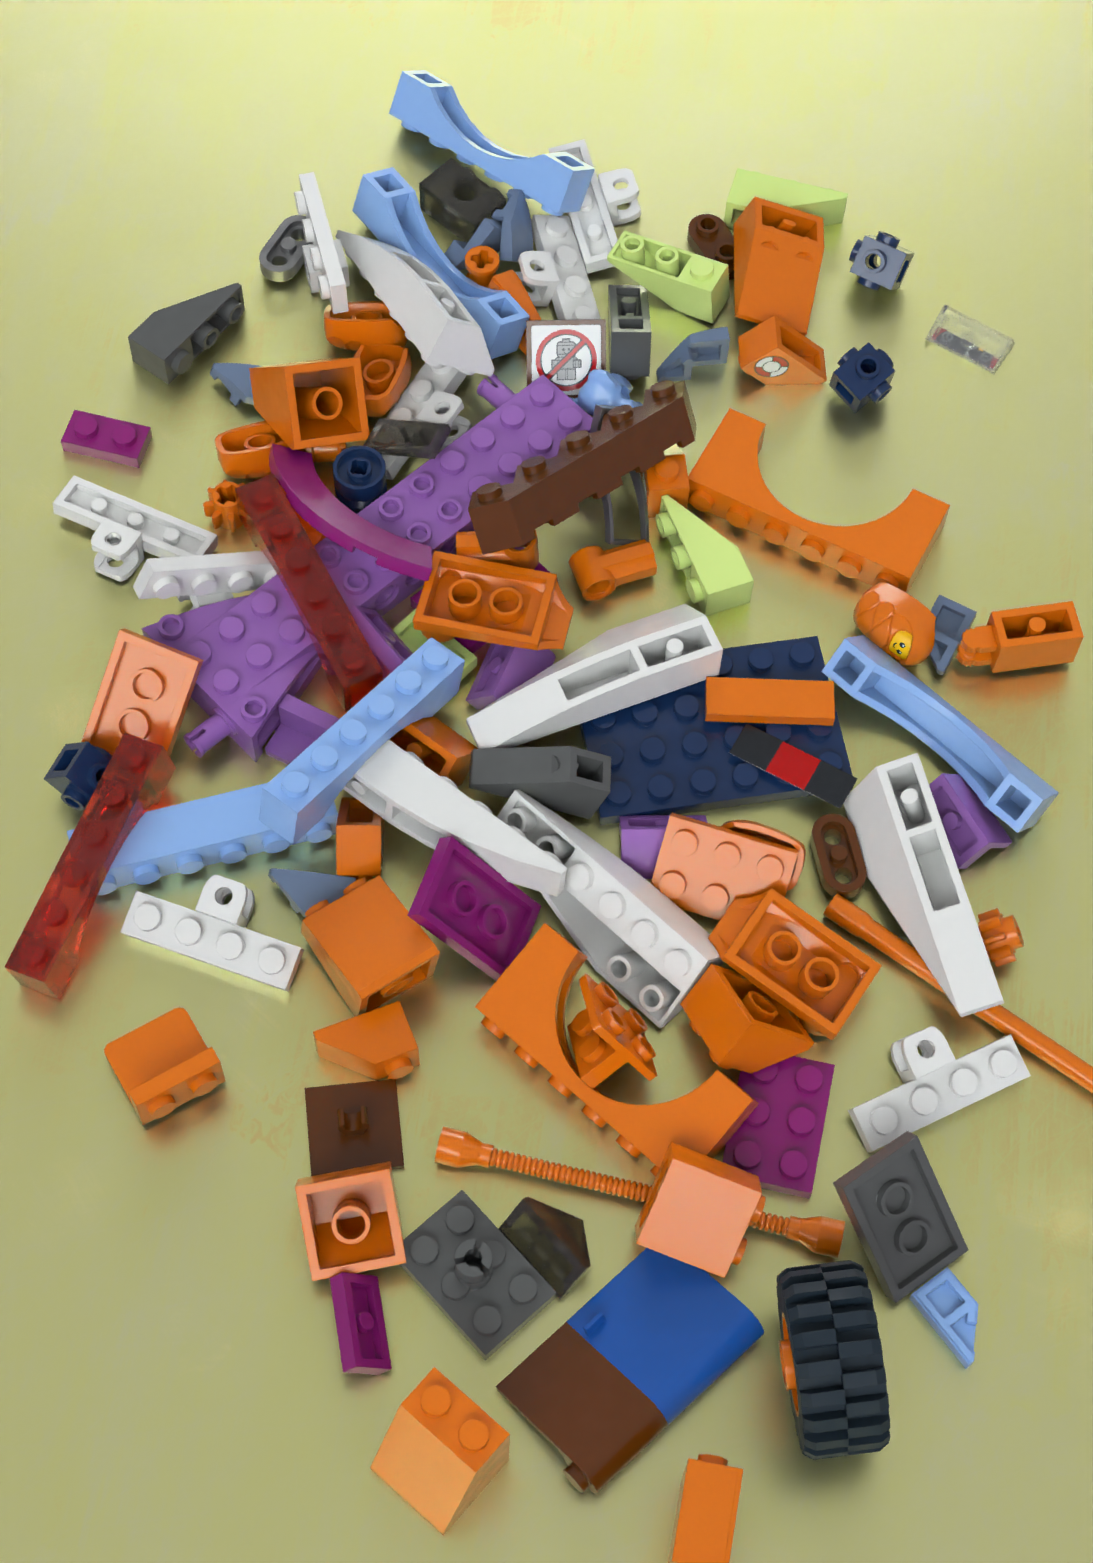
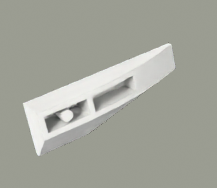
M337 231L335 237L341 240L346 256L357 265L360 275L368 280L375 290L374 294L390 310V316L401 325L405 331L406 338L413 342L420 351L423 361L437 368H441L443 365L453 367L467 375L478 373L492 376L495 369L480 326L450 287L431 268L413 255L393 245L345 231Z
M682 604L607 630L466 719V723L478 749L513 748L704 681L706 677L718 676L723 648L706 615L687 604Z
M390 739L360 767L343 788L388 823L434 850L440 838L452 836L510 883L556 897L563 891L567 868L555 854L541 850L530 842L520 829L505 824L494 816L484 803L469 798L458 790V787L451 779L439 776L425 766L415 753L404 751Z
M915 753L876 766L849 793L843 803L848 820L853 824L868 879L960 1017L1004 1004L919 754Z
M514 790L497 818L508 826H515L520 829L530 842L543 851L555 854L567 868L563 891L558 897L543 892L540 893L580 950L588 957L587 960L595 971L659 1028L664 1027L683 1009L680 1003L709 966L714 964L721 967L724 963L718 951L708 939L710 934L666 895L598 842L521 790Z

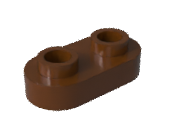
M701 214L694 217L688 226L687 240L695 254L728 264L729 280H733V234L723 220L715 215Z
M823 815L814 823L810 836V843L821 884L825 891L833 897L838 893L846 899L853 898L861 892L867 876L855 828L850 820L842 815ZM834 837L839 843L831 845L825 841V838ZM843 875L850 882L843 884L838 882L835 877Z

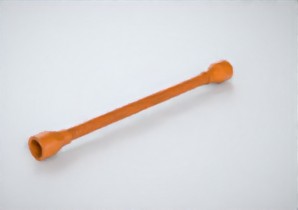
M443 1127L435 1155V1163L461 1168L478 1165L489 1168L495 1164L496 1168L501 1166L502 1169H505L507 1167L509 1171L513 1169V1172L519 1170V1173L524 1171L526 1175L530 1173L531 1176H534L536 1174V1177L542 1176L543 1179L548 1177V1180L553 1178L555 1182L559 1180L560 1183H563L565 1181V1184L571 1183L572 1186L577 1184V1187L582 1185L584 1189L588 1187L589 1190H592L594 1188V1191L600 1190L601 1193L606 1191V1194L612 1192L614 1196L617 1193L618 1197L623 1195L624 1198H627L629 1196V1199L633 1200L635 1198L636 1201L641 1199V1202L646 1201L652 1185L649 1187L648 1184L643 1186L640 1182L637 1184L636 1181L631 1183V1180L625 1182L624 1178L619 1180V1177H615L614 1179L613 1176L608 1177L607 1174L602 1176L601 1173H598L596 1175L594 1171L592 1173L589 1170L584 1172V1169L579 1171L577 1167L573 1169L572 1166H569L567 1168V1165L561 1166L560 1163L555 1165V1162H551L550 1164L548 1160L545 1162L543 1159L538 1161V1158L532 1160L531 1156L527 1158L526 1155H522L521 1157L520 1154L515 1155L514 1152L509 1154V1151H505L503 1153V1150L500 1149L498 1151L497 1148H494V1145L482 1143L466 1131ZM762 1212L757 1223L749 1222L748 1227L752 1226L753 1229L758 1227L759 1230L764 1228L765 1232L770 1230V1233L776 1231L778 1235L782 1233L783 1236H786L785 1239L797 1241L814 1253L838 1258L845 1221L825 1216L808 1218L790 1216V1218L786 1217L784 1219L783 1216L778 1218L775 1214L772 1216L771 1213L766 1215L765 1212Z

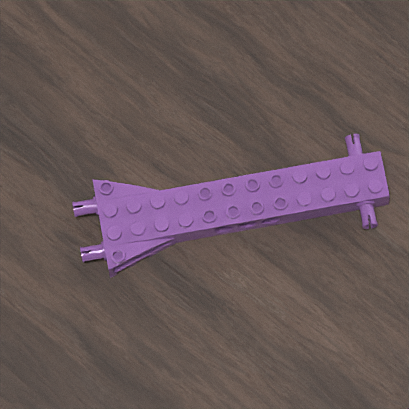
M492 374V376H488L491 383L484 378L477 388V394L486 399L496 410L357 515L397 536L431 546L432 556L434 550L457 555V532L475 531L468 512L472 493L488 483L497 482L500 485L513 483L517 466L521 465L526 459L535 456H543L545 459L556 457L560 441L565 439L567 435L580 430H587L590 433L593 418L544 375H541L519 393L515 394L495 374ZM326 537L250 595L212 603L178 615L168 614L163 616L159 622L143 627V636L204 660L191 698L210 717L191 732L184 735L183 738L192 752L197 749L195 755L201 758L225 737L230 736L257 762L263 753V745L272 732L276 731L281 724L278 706L286 694L299 699L324 661L342 648V642L354 630L343 618L349 610L356 605L376 610L382 617L424 585L425 581L383 568L376 564V557L355 548V551L350 552Z

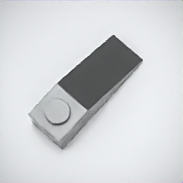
M608 285L610 374L622 375L627 380H635L640 376L649 377L652 332L647 289L642 285Z

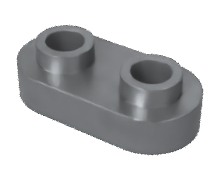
M294 215L286 218L261 250L259 255L262 274L267 279L275 282L290 280L304 264L302 246L313 244V242L306 243L302 219H307L306 216Z

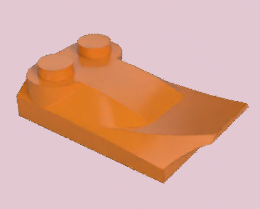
M434 550L432 571L429 580L424 582L413 618V626L415 630H420L427 639L432 637L438 642H446L454 637L532 650H563L574 608L564 597L557 581V574Z
M772 888L754 897L735 898L708 937L718 951L722 961L798 1016L800 1023L807 1032L815 1036H826L830 1040L837 1036L882 967L881 964Z

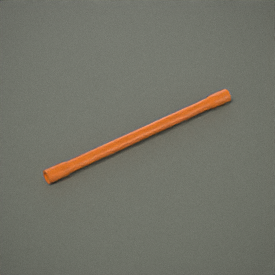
M837 893L823 913L825 917L853 936L862 938L945 994L912 945L873 920L867 912ZM1001 1005L973 1013L1004 1035L1011 1034L1016 1043L1093 1094V1067Z

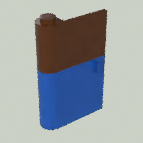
M646 1248L496 1386V1389L561 1452L568 1465L563 1470V1473L570 1483L581 1493L589 1489L594 1494H597L763 1336L764 1329L756 1316L705 1270Z

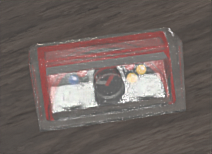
M945 304L925 338L927 341L992 374L996 373L1015 344L1013 338Z

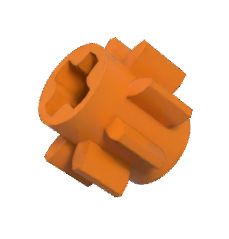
M226 479L215 488L209 487L207 489L209 501L204 502L203 507L205 516L212 517L214 529L222 527L235 532L244 523H251L250 511L256 509L254 495H247L245 483L242 482L238 485L234 482H228Z
M998 908L978 914L980 921L978 922V928L988 957L995 963V966L999 967L1017 961L1014 954L1016 953L1015 949L1024 947V941L1014 915L1003 917Z

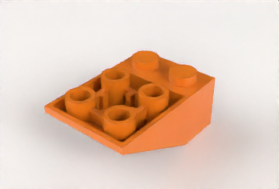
M754 197L733 224L735 317L761 324L775 315L805 336L808 330L824 253L823 218Z

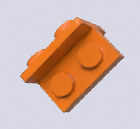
M588 974L583 975L579 979L586 1009L579 1012L573 1021L567 1025L580 1079L591 1089H594L620 1067L629 1062L648 1081H651L657 1076L652 1059L656 1054L646 1039L645 1031L648 1028L645 1021L633 1008L627 1011L622 1007L614 991L605 982L597 984Z

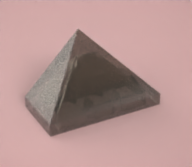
M379 418L363 446L374 448L383 455L435 459L450 434L451 428L449 424Z
M525 1197L499 1227L503 1235L557 1292L556 1296L559 1299L564 1298L591 1266L583 1220L533 1198Z

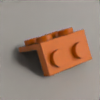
M175 1008L108 1043L104 1049L110 1066L143 1125L170 1114L180 1105L195 1097L211 1092L218 1085L225 1082L219 1058L212 1047L207 1048L184 1008Z

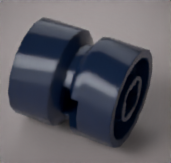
M352 446L344 449L336 456L333 463L335 497L354 513L358 514L387 492L385 460L374 448Z

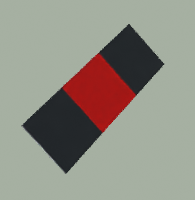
M749 724L745 725L729 752L840 809L858 779Z

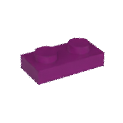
M74 409L61 439L63 451L140 468L151 441L152 432L148 426Z
M341 1272L331 1277L330 1285L343 1373L380 1375L391 1370L378 1276Z

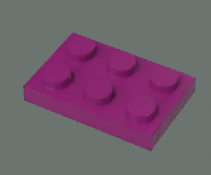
M450 836L439 839L407 916L497 981L526 946L541 905L514 884L508 882L500 873Z
M793 1056L754 1073L740 1071L737 1085L759 1104L725 1144L722 1162L757 1175L762 1189L810 1199L835 1065Z

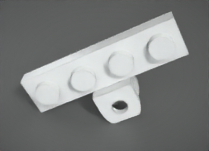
M585 139L548 148L549 153L567 152L594 168ZM622 168L600 173L598 178L594 170L580 211L567 213L587 274L615 267L607 261V255L618 241L613 226L634 221L641 215V208L637 200L639 188L631 169ZM619 182L628 184L627 188L616 189L614 186ZM621 204H630V207L626 210L617 208Z
M314 172L299 174L301 191L294 192L298 215L305 214L307 218L302 219L306 243L313 242V244L302 246L305 271L311 293H317L320 290L322 300L329 298L333 314L347 312L349 309L346 287L350 286L341 240H333Z
M533 215L531 225L537 251L521 253L518 258L521 271L515 272L522 284L532 289L533 292L528 293L534 306L548 307L552 299L558 320L601 319L569 216ZM531 264H536L534 269L530 267Z
M425 362L400 397L398 403L394 405L366 444L367 447L378 451L385 460L386 479L393 480L422 438H424L426 445L443 450L472 428L468 419L458 415L464 409L461 398L454 395L467 374L453 367L443 365L441 368H437ZM450 430H458L454 436H445Z
M73 476L53 502L54 514L95 530L91 539L92 550L98 552L94 559V569L96 572L119 582L125 581L133 575L144 560V551L159 558L212 554L218 546L217 534L77 476ZM113 559L123 561V564L119 567H111L108 563Z
M294 549L150 558L144 563L133 588L139 599H168L177 596L179 602L191 600L193 606L190 610L212 603L234 598L232 592L241 593L258 589L298 559V556Z
M213 875L208 879L195 908L196 911L136 890L120 931L124 935L287 992L290 990L304 949L246 929L254 907V893L243 883L220 875ZM232 894L231 901L224 905V899Z
M930 1026L906 1036L891 1045L890 1051L893 1063L902 1082L905 1084L848 1110L868 1153L889 1144L906 1131L912 1133L1031 1075L1011 1034L955 1059L941 1031L934 1026ZM918 1047L921 1049L922 1056L918 1053Z

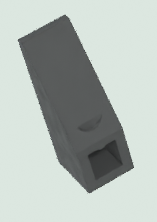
M234 283L153 312L128 336L133 362L169 385L179 374H184L190 368L193 360L202 351L211 348L218 336L230 324H235L241 318L245 311L242 285Z
M573 746L484 748L471 751L468 787L471 789L510 798L514 790L519 789L548 809L591 819L610 793L611 757Z

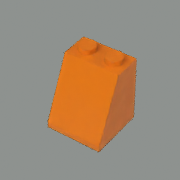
M360 357L318 359L249 368L255 410L292 450L370 439Z
M380 875L370 881H367L365 877L354 881L343 890L344 896L332 903H329L328 900L318 902L305 912L306 918L302 920L301 933L354 1017L380 1008L432 977L440 955L436 945L420 925L407 916L408 910Z
M434 1367L400 1404L370 1469L444 1536L509 1461L510 1434Z

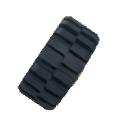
M851 1260L786 1268L777 1275L776 1280L782 1339L779 1340V1350L786 1391L789 1390L795 1428L802 1454L813 1460L881 1451L890 1441L889 1398L878 1322L864 1268L862 1265Z

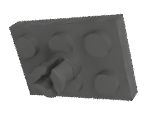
M906 1131L833 1182L885 1296L896 1303L968 1251V1247L917 1135Z
M463 1190L404 1239L407 1263L399 1265L485 1361L556 1298L557 1292Z

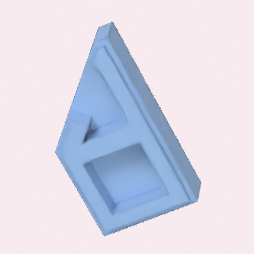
M947 1267L913 1292L909 1299L964 1368L967 1369L972 1365L975 1357L974 1342L978 1303Z

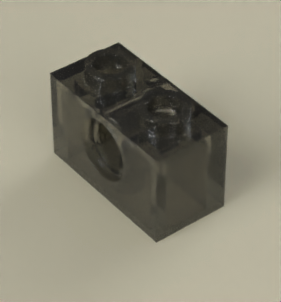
M452 158L419 183L421 210L464 242H469L484 218L493 219L492 215L495 210H503L506 205V198L498 189L488 186L477 178L471 169L461 166Z

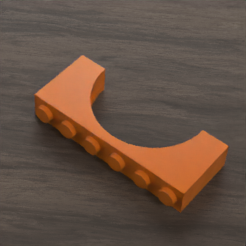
M729 408L688 476L690 487L688 503L699 511L709 512L727 520L734 527L745 528L763 536L772 544L783 545L794 550L810 561L820 562L834 568L845 577L856 578L871 586L879 582L889 583L908 594L944 527L950 505L912 489L908 497L896 509L868 523L853 526H831L802 518L784 507L771 494L761 476L758 454L762 448L766 424Z
M544 923L475 1006L485 1015L481 1023L499 1039H502L506 1034L516 1042L518 1046L514 1052L529 1066L535 1069L540 1063L552 1075L547 1081L562 1095L569 1098L574 1093L586 1104L581 1111L595 1124L603 1128L608 1123L620 1134L616 1142L635 1158H638L642 1153L655 1165L650 1171L654 1176L657 1175L671 1142L714 1158L759 1103L719 1070H716L708 1080L690 1093L668 1102L653 1105H635L618 1102L604 1095L596 1088L591 1089L580 1079L578 1067L569 1049L565 1029V1011L569 991L575 976L588 957L558 931Z

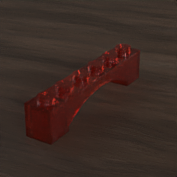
M270 474L235 488L238 516L255 547L261 549L283 583L315 646L330 686L344 711H349L383 681L382 668L275 475Z
M127 733L123 734L5 965L6 970L20 985L60 1000L80 961L77 956L90 912L116 855L143 814L152 804L158 805L176 769L162 745Z

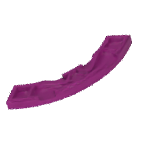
M272 443L269 453V467L276 485L282 486L287 493L285 499L289 505L306 522L344 549L353 552L357 548L376 557V564L383 568L419 580H429L432 571L431 546L397 536L360 517L341 503L326 488L315 470L312 453L292 450L291 448Z

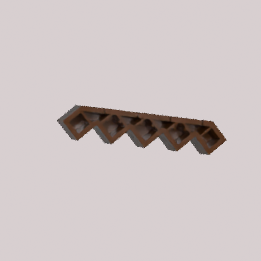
M665 380L655 383L650 389L645 390L643 406L632 408L630 405H621L611 409L608 414L603 415L601 431L589 433L587 430L573 432L560 441L556 457L545 459L543 456H535L526 459L521 465H518L513 483L500 485L497 482L488 483L474 491L471 496L468 512L482 554L527 544L536 538L534 533L536 528L546 523L552 526L558 525L579 512L578 503L587 497L592 496L594 499L599 500L622 486L621 477L634 470L636 473H643L665 459L663 451L676 443L677 447L684 448L694 442L697 425L685 381L674 383L671 380Z

